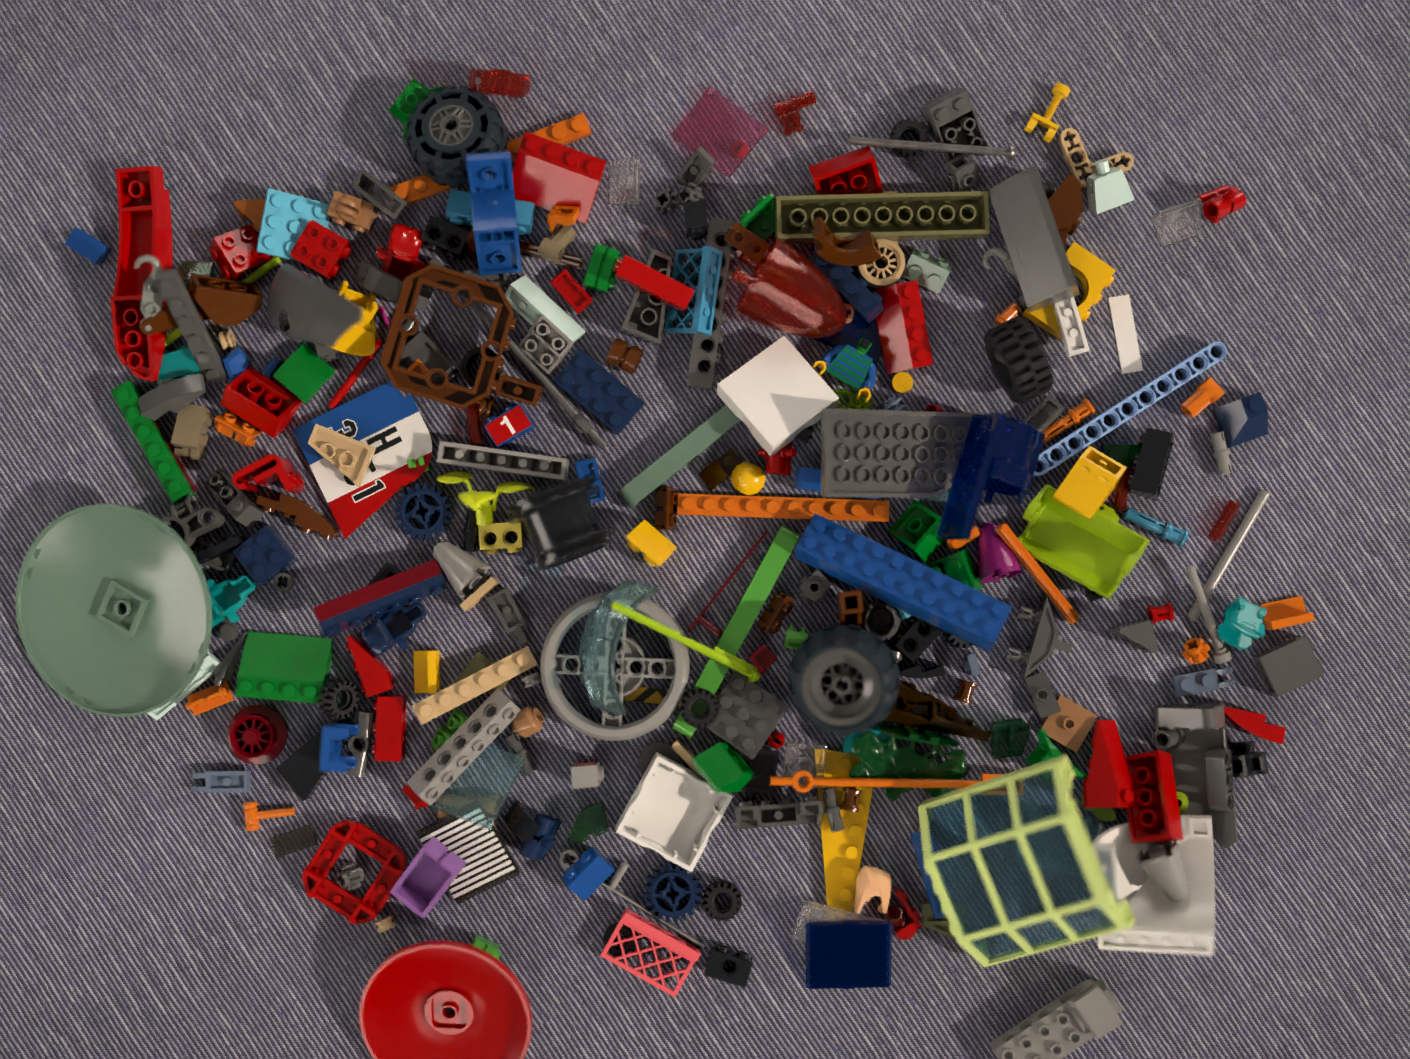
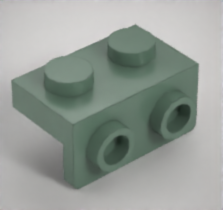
M914 248L901 276L911 281L917 280L919 285L939 294L952 266L943 258L938 257L937 259L930 256V253L922 248Z

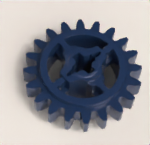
M415 483V490L408 486L409 494L401 492L400 494L404 499L396 500L401 506L400 508H394V511L400 513L394 519L402 521L398 528L406 527L403 534L408 535L412 532L411 539H415L419 535L420 541H424L425 536H427L429 541H432L433 534L441 537L439 530L447 532L444 524H452L447 517L454 515V513L448 512V509L452 508L453 504H446L450 496L442 497L444 490L440 489L436 492L437 485L434 484L430 489L428 483H424L423 488H421L420 484ZM424 495L432 496L438 504L430 505L425 500ZM416 498L415 507L408 511L410 503ZM423 507L425 509H428V512L425 513V517L423 515H420V512L423 511ZM440 512L438 521L432 526L433 517ZM410 519H418L423 524V529L416 528L410 522Z
M671 862L668 863L667 869L663 864H660V872L653 869L652 873L655 877L647 876V880L651 884H644V889L649 890V892L643 894L644 898H650L645 905H653L650 913L653 914L658 911L657 919L665 915L667 923L670 917H673L674 922L677 923L678 916H681L685 921L686 912L693 915L694 912L691 907L699 908V904L695 900H702V896L697 894L702 891V887L696 886L700 882V878L693 879L695 871L687 873L688 870L680 869V866L677 864L673 868ZM675 876L684 879L689 886L679 884ZM667 877V884L661 889L655 890L657 884ZM671 883L676 891L675 900H673L672 894L668 893L670 892ZM685 895H690L688 901L679 907V900ZM657 898L666 900L671 908L662 905Z

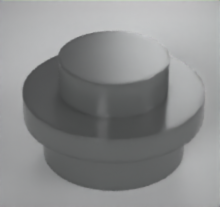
M229 620L222 621L217 628L218 636L224 641L234 640L239 634L238 624Z

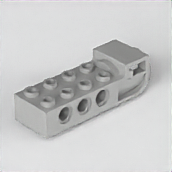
M1101 978L1096 981L1087 979L989 1044L998 1059H1062L1094 1037L1100 1039L1123 1024L1118 1016L1123 1010Z

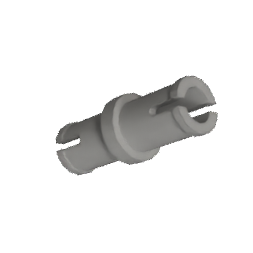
M1224 431L1210 434L1214 449L1212 454L1216 458L1219 476L1233 473L1229 459L1230 449L1227 450Z

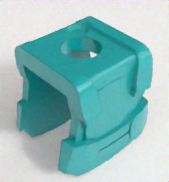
M1238 596L1224 610V621L1216 631L1219 638L1238 649L1246 650L1248 647H1252V638H1264L1265 625L1262 624L1267 609Z

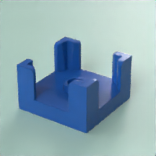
M332 723L322 727L319 771L346 773L348 768H357V757L341 756L342 739H348L349 735H358L360 724Z

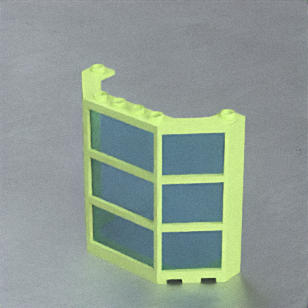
M1067 754L923 800L918 806L924 869L928 875L930 874L933 882V891L939 896L941 910L948 918L951 934L955 936L958 944L983 967L1133 927L1135 918L1127 899L1120 900L1117 904L1114 902L1116 900L1115 896L1110 890L1076 808V802L1074 799L1070 800L1069 789L1073 788L1072 779L1075 773Z

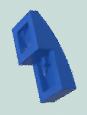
M595 456L575 461L578 478L594 477L595 482L592 485L600 486V490L589 497L591 503L606 500Z

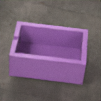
M434 836L421 848L390 891L391 894L422 919L436 906L467 864L453 851L448 853V847Z

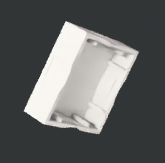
M785 336L718 383L717 395L734 415L746 424L753 437L770 456L794 440L802 430L822 419V409H835L839 400L834 391Z
M656 752L615 825L616 833L643 847L657 851L665 859L692 872L707 845L710 833L721 820L733 795L731 792L716 793L712 791L703 776L699 777L694 771Z

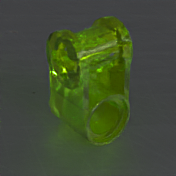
M840 389L835 393L837 396L843 394L847 398V403L845 405L837 403L836 409H861L862 407L864 410H869L874 405L870 400L868 403H865L866 398L862 396L857 400V395L846 389Z

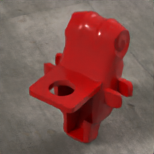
M394 224L389 234L387 248L378 247L376 255L383 259L382 270L405 280V277L413 274L416 269L421 270L425 268L426 264L424 261L418 259L423 233L414 227L410 228L404 224Z

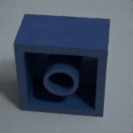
M269 525L263 527L232 551L257 585H266L277 574L282 573L299 560L275 527Z

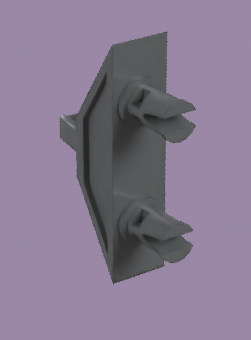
M1042 597L1038 610L1020 604L1018 609L1026 612L1027 615L1016 613V618L1034 622L1028 649L1024 651L1008 645L1007 650L1016 655L1005 654L1004 656L1005 659L1022 663L1023 666L1019 677L1021 679L1027 677L1050 656L1058 654L1059 650L1071 652L1072 644L1061 641L1063 636L1059 635L1047 597Z

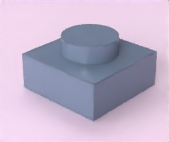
M973 652L963 654L965 660H962L964 671L968 672L971 676L981 674L976 654Z

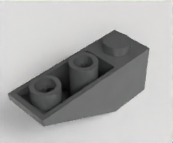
M220 467L205 481V484L231 516L249 529L265 515L262 509L244 490L234 486L232 479Z

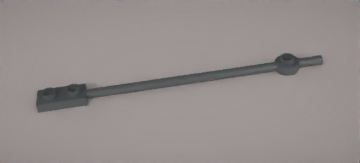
M436 257L429 262L430 264L445 267ZM465 291L458 292L466 302L469 297L468 293ZM473 301L470 307L491 329L494 320L478 302ZM511 339L508 349L574 419L575 423L573 426L581 434L585 431L599 448L603 450L608 445L605 440Z

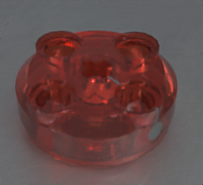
M470 70L468 86L473 92H481L484 95L523 98L530 93L531 82L530 75L513 73L510 70Z

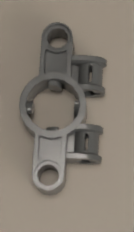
M189 495L185 497L184 501L169 506L172 516L159 519L169 527L176 525V522L182 526L181 530L185 533L184 542L191 551H194L198 538L221 527L225 521V516L218 509L203 508L200 510L195 499ZM210 514H213L212 522H209Z

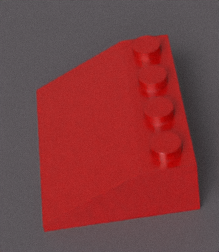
M525 131L512 172L515 199L533 202L536 207L550 212L554 205L579 207L580 215L576 221L586 224L607 162Z

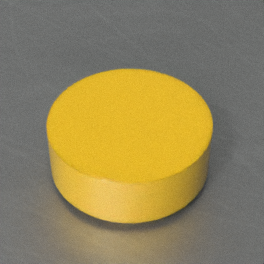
M906 372L895 374L891 380L892 389L899 394L907 393L913 386L912 377Z

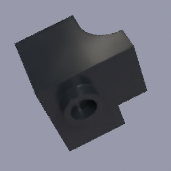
M1235 741L1229 743V750L1232 755L1233 778L1269 773L1266 751H1255L1254 741Z

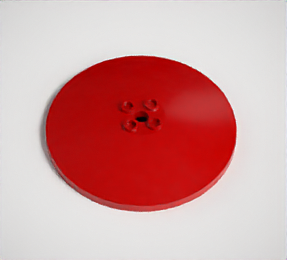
M423 941L401 948L391 954L371 975L364 988L359 1007L362 1037L373 1059H524L532 1035L533 1019L530 1002L523 986L514 973L490 953L457 941ZM450 1007L454 1009L455 1013L449 1014L445 1011V1008Z

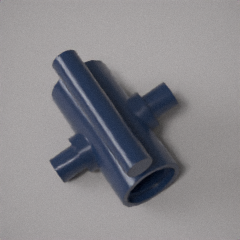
M537 812L535 819L542 824L541 828L531 843L524 841L519 850L521 855L536 861L538 859L544 860L548 850L553 848L554 842L552 841L562 822L557 818L553 819L540 812Z

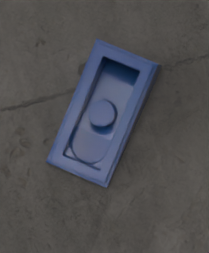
M78 227L74 228L65 242V245L100 267L112 250Z

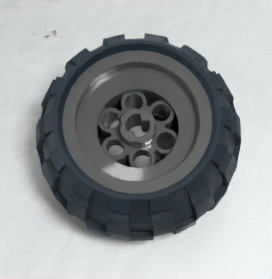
M839 624L825 626L824 629L818 632H813L796 650L790 663L788 677L792 702L796 703L797 711L805 721L812 722L816 725L815 729L825 734L829 731L837 733V736L850 737L855 732L865 733L886 719L897 700L900 687V671L896 663L897 659L891 648L884 644L881 637L873 631L870 633L861 629L862 626L853 624L840 626ZM839 664L842 669L837 671L833 668V665ZM855 667L858 672L853 674L849 671V668ZM825 676H830L832 681L827 682ZM842 679L843 682H848V685L844 686L843 683L839 684L838 680ZM860 681L863 683V686L857 688L855 682Z

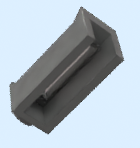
M363 168L351 183L354 189L395 220L408 203Z

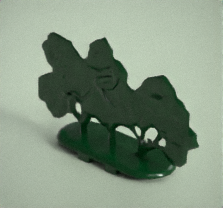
M902 723L900 727L883 724L879 725L878 729L883 734L890 736L885 741L879 740L872 731H867L861 737L854 738L851 751L861 760V763L856 764L849 772L851 778L960 780L962 777L967 776L970 768L965 764L966 754L962 749L952 750L948 754L941 749L940 746L957 747L959 742L955 739L933 733L930 729L920 727V730H915L910 725ZM895 738L910 740L911 744L897 747ZM916 743L933 744V750L926 754H919L915 749ZM885 744H889L887 750L883 749ZM936 752H938L937 756H942V764L937 763L935 759ZM933 754L932 758L928 759V756ZM946 756L950 757L949 761L946 760ZM884 787V793L892 801H895L901 796L902 792H908L913 788ZM954 788L925 789L927 793L936 797Z

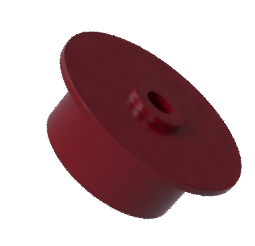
M264 705L248 706L240 710L232 718L227 731L228 744L234 755L241 761L253 765L265 764L274 760L284 749L287 740V728L283 718L274 709Z

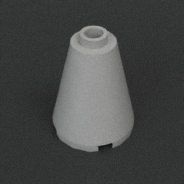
M445 541L439 542L433 548V558L436 559L440 569L460 598L469 597L470 594L468 592L473 589L476 591L488 579L490 575L488 569H491V567L457 546Z
M1177 841L1151 843L1147 845L1149 849L1144 853L1140 850L1136 855L1137 862L1170 901H1175L1176 903L1186 900L1189 888Z

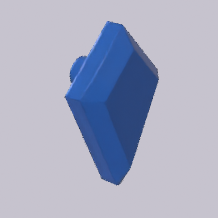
M238 346L221 359L230 383L252 364Z

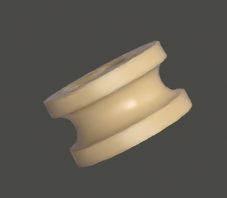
M228 329L226 333L224 331L219 332V340L224 350H227L228 347H236L235 336L231 329Z
M393 915L383 917L374 922L378 926V933L396 926V923L392 922Z

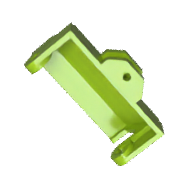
M1046 484L1028 505L1023 519L1029 521L1018 539L1034 559H1038L1050 568L1063 573L1070 579L1086 586L1089 590L1095 591L1110 600L1125 575L1128 576L1140 560L1150 540L1118 523L1119 518L1114 509L1105 504L1101 505L1090 520L1052 498L1057 489Z

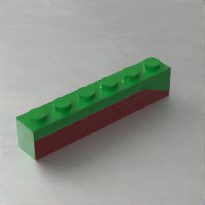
M128 380L110 391L171 501L180 503L185 500V497L189 495L193 497L199 492L179 456L175 455L174 447L170 443L159 420L153 421L141 415L138 398L144 395L139 384Z

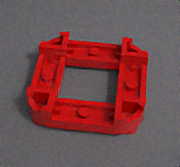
M345 819L330 828L311 862L304 869L302 877L306 895L311 899L313 897L348 918L349 923L356 925L370 922L381 912L390 898V891L407 868L408 857L398 845L357 820ZM348 843L383 864L382 869L363 899L342 888L327 877Z

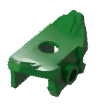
M413 78L389 108L388 112L404 124V140H406L409 117L415 113L414 109L418 102L426 100L428 98L427 94L434 90L436 93L442 91L446 85L428 90Z
M1045 729L1038 730L1039 746L1025 760L1032 766L1063 755L1050 741ZM1071 764L1072 769L1075 773V776L1073 778L1084 780V778H1088V775L1079 772L1078 769ZM1053 770L1040 773L1039 775L1056 791Z

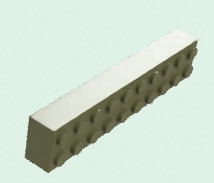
M988 191L776 196L773 202L775 244L815 243L812 235V230L814 229L813 219L820 216L829 230L840 237H853L868 230L872 232L876 240L887 239L890 241L984 239L990 234Z

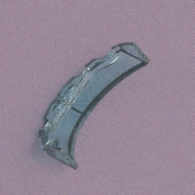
M631 579L621 581L620 585L611 591H606L602 595L601 603L597 609H592L587 619L579 651V659L582 660L583 672L580 673L582 684L586 686L590 697V704L594 708L606 713L626 715V709L620 700L616 687L615 657L622 630L629 617L611 609L610 606L615 600L635 610L645 599L660 591V587Z

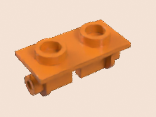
M224 412L214 418L216 420L214 428L217 429V432L229 438L235 432L234 440L246 447H253L256 442L253 438L261 434V431L255 429V426L238 420L231 413Z
M226 680L221 687L214 685L187 696L188 702L185 705L187 710H192L194 716L234 701V698Z

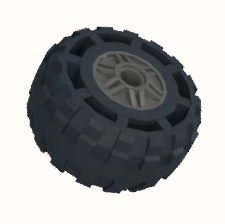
M452 86L443 87V90L436 93L434 90L427 94L428 98L424 101L420 100L415 106V113L410 115L407 123L406 143L414 162L426 177L428 176L439 185L446 186L449 184L453 188H462L464 184L470 186L466 155L505 152V149H507L506 128L495 104L483 93L460 86L459 89H455ZM487 171L485 173L493 174V171Z

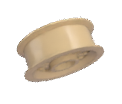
M877 239L879 249H884L883 254L880 252L881 259L887 264L885 268H878L875 261L868 265L857 266L859 276L873 288L880 289L895 284L904 271L905 257L903 251L896 243L887 239Z

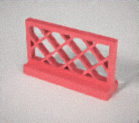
M625 908L621 919L600 956L676 997L695 961L697 962L701 951L700 948L634 911ZM623 924L631 928L633 936L621 939L619 931ZM648 937L652 946L640 949L637 938ZM635 940L637 950L625 954L622 943ZM620 944L623 955L613 957L607 953L611 946ZM661 947L669 949L670 957L658 960L656 949ZM653 950L656 961L644 964L641 953ZM638 954L641 965L636 967L628 965L626 957ZM683 957L689 960L686 968L677 970L674 959ZM672 960L674 971L662 974L660 963ZM657 965L660 975L652 978L646 974L645 968ZM676 975L678 983L673 990L665 985L664 978Z

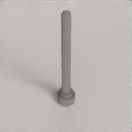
M1190 565L1187 567V573L1215 648L1212 655L1215 664L1228 662L1232 659L1230 651L1223 646L1216 632L1217 628L1196 569Z

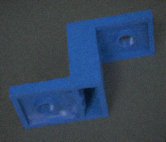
M510 151L467 154L466 161L479 275L522 272ZM487 171H494L495 173H493V174H487V173H485V172H487Z

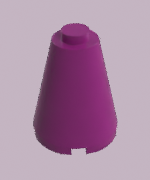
M993 522L984 523L979 529L978 561L981 583L1001 581L1000 578L1007 577L1008 579L1022 573L1021 566L1014 553L996 532V528L999 525H994Z

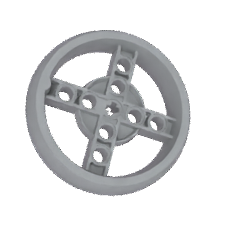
M608 591L593 594L577 601L556 619L543 644L540 674L544 692L549 703L566 724L591 738L605 741H624L650 733L662 725L674 713L687 688L690 660L687 646L666 635L665 637L670 645L673 658L645 657L639 644L626 636L627 616H625L623 625L618 630L616 639L621 641L622 646L620 650H613L611 664L614 660H617V664L621 665V668H618L616 672L612 671L613 668H611L612 682H617L620 686L619 692L614 694L621 710L623 711L624 697L637 690L644 678L672 679L669 690L661 703L651 713L631 723L623 724L622 714L612 715L604 709L602 712V723L590 720L580 714L564 696L557 674L583 675L582 654H559L558 651L569 629L579 619L594 612L604 597L610 592ZM614 591L600 607V609L607 608L606 636L603 637L613 638L616 629L611 626V620L614 617L621 619L623 616L622 613L610 608L612 602L615 600L629 607L640 595ZM645 597L640 598L631 608L675 631L681 632L677 623L662 607ZM599 638L590 645L585 654V672L587 683L595 692L603 696V708H607L611 703L616 704L612 693L608 689V660L611 641ZM573 658L577 661L578 666L576 670H570L567 667L568 659ZM595 659L598 661L599 669L597 671L589 669V660ZM633 661H638L642 664L641 672L635 673L631 670L630 665ZM655 662L662 663L664 667L663 672L660 674L654 673L652 671V664Z

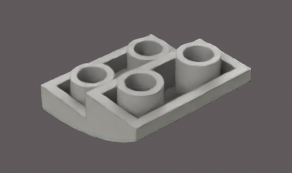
M542 314L529 329L530 332L519 343L518 347L547 374H551L569 352L574 342Z

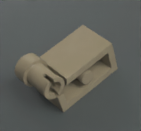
M188 404L178 412L170 442L173 446L178 447L174 449L176 456L191 457L192 460L197 461L203 460L205 446L208 441L207 430L213 421L212 413L206 406Z

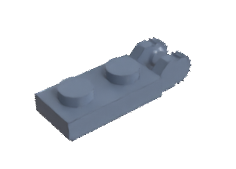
M1210 668L1173 675L1176 697L1219 690L1222 687L1236 685L1235 680L1228 679L1218 682L1217 678L1218 674L1233 672V668Z
M211 770L190 773V778H205V785L197 784L190 786V791L239 793L251 791V770Z

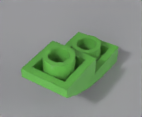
M453 709L446 727H438L431 743L435 751L468 719L460 709Z

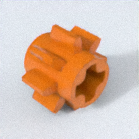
M1191 638L1183 644L1185 651L1182 652V655L1185 659L1189 660L1190 664H1202L1210 657L1207 651L1211 649L1208 643H1204L1202 638Z

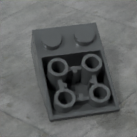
M956 87L921 106L927 124L937 143L988 146L966 89ZM943 152L948 162L963 154ZM966 154V155L970 158L971 156H973V155H975V154Z

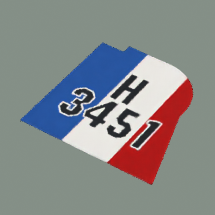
M391 381L292 429L344 539L351 535L402 487L418 479L426 470L432 454L430 433L412 395L410 394L403 398L400 390L395 389ZM315 424L376 448L361 487H357L353 481L342 474L338 468L308 444ZM423 456L425 465L423 466L418 465L417 458ZM408 459H415V468L409 469Z

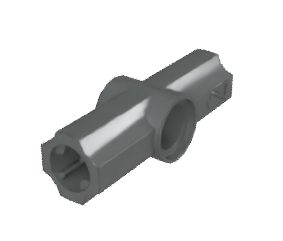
M355 710L353 724H360L358 735H351L349 739L348 756L357 757V768H348V772L345 774L349 776H365L368 752L372 745L371 734L374 712ZM357 738H361L364 741L363 749L356 746Z

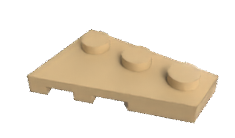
M315 424L308 441L312 448L338 468L357 487H361L375 453V447L318 424Z

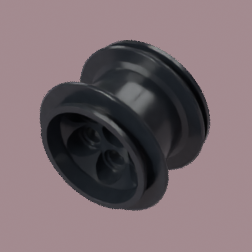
M584 477L548 488L513 504L506 510L507 514H513L508 521L510 524L524 522L536 554L525 560V565L540 563L536 568L538 571H542L579 559L611 544L610 539L605 540V537L614 533L616 528L601 529L589 499L590 496L600 490V486L592 485L595 482L594 477Z

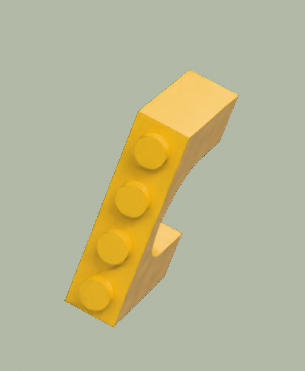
M1073 242L1065 252L1073 274L1079 278L1083 285L1084 295L1077 309L1081 322L1084 323L1091 314L1088 310L1092 304L1096 306L1102 298L1101 291L1103 288H1108L1115 278L1112 275L1116 270L1076 242ZM1052 305L1033 312H1029L1028 307H1026L1022 313L1023 316L1063 342Z

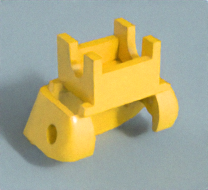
M344 280L337 293L363 309L362 321L346 331L332 349L351 355H372L375 350L376 337L374 315L378 309L377 303L374 302L376 293L371 291L370 295L367 296L348 289V281Z

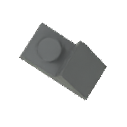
M701 146L677 175V179L684 186H687L688 182L698 186L713 172L712 167L716 161Z

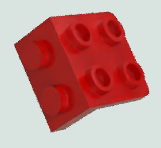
M311 220L292 249L291 257L331 281L332 277L336 278L341 270L339 265L343 259L346 260L349 257L352 249L348 240Z
M246 225L213 238L209 253L211 258L217 261L224 278L239 281L242 272L263 265L271 260L270 255L256 252L259 236L251 225Z

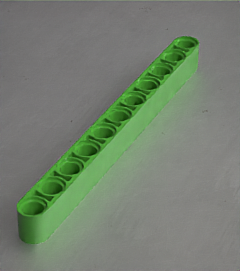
M781 525L718 641L717 648L736 656L800 537L799 533ZM709 658L693 689H707L715 695L729 667ZM696 700L691 706L692 713L699 717L703 716L708 708L707 703L703 700ZM681 712L672 727L673 730L690 739L696 728L691 725L689 726L683 720Z

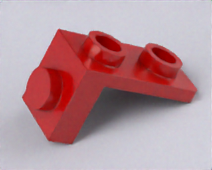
M896 886L893 890L911 918L893 929L900 941L902 939L908 940L916 934V930L922 927L919 923V920L922 918L916 908L911 910L907 904L910 899L904 889L899 891Z

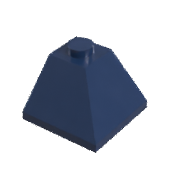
M1261 392L1212 409L1220 432L1224 431L1227 448L1268 434V411Z

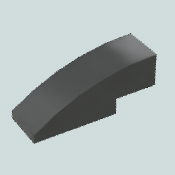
M199 373L182 377L160 385L138 398L141 415L155 421L169 410L174 413L179 412L206 392L203 375Z

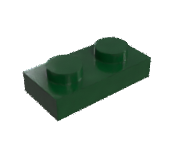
M1102 444L1101 452L1124 466H1134L1135 454H1140L1142 445Z

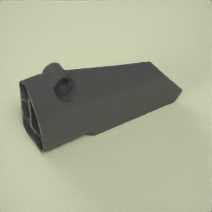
M1185 703L1154 706L1156 732L1153 734L1152 741L1155 747L1171 754L1176 791L1185 793L1189 800V805L1182 812V815H1212L1213 839L1226 849L1238 840L1231 751L1227 749L1224 704ZM1164 734L1168 737V743L1164 740Z

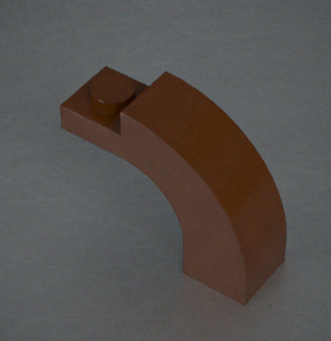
M821 216L813 219L814 229L812 230V235L815 240L816 252L824 260L840 266H859L881 259L879 244L870 230L853 237H840L829 230Z
M861 590L838 593L839 625L849 626V624L862 626V612H864Z

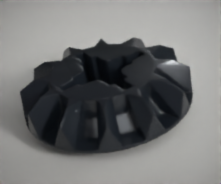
M618 922L610 925L605 931L603 937L604 946ZM623 924L619 933L624 931V938L633 936L631 928ZM635 940L622 943L625 954L633 952L636 948ZM613 945L608 950L614 956L623 955L620 946Z

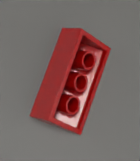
M917 280L870 291L871 293L876 291L883 299L881 303L884 310L875 319L886 374L933 365Z
M1155 750L1126 756L1134 788V807H1126L1131 843H1166L1183 840L1171 754Z

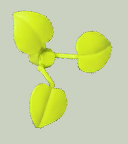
M453 471L436 478V481L441 483L453 484L464 482L467 485L469 491L460 493L458 496L463 503L476 512V524L480 526L493 524V511H496L497 500L501 493H515L527 489L535 490L534 486L527 483L509 481L498 484L495 493L490 491L476 492L472 490L469 479L473 478V474L466 471ZM494 498L492 505H490L489 500Z

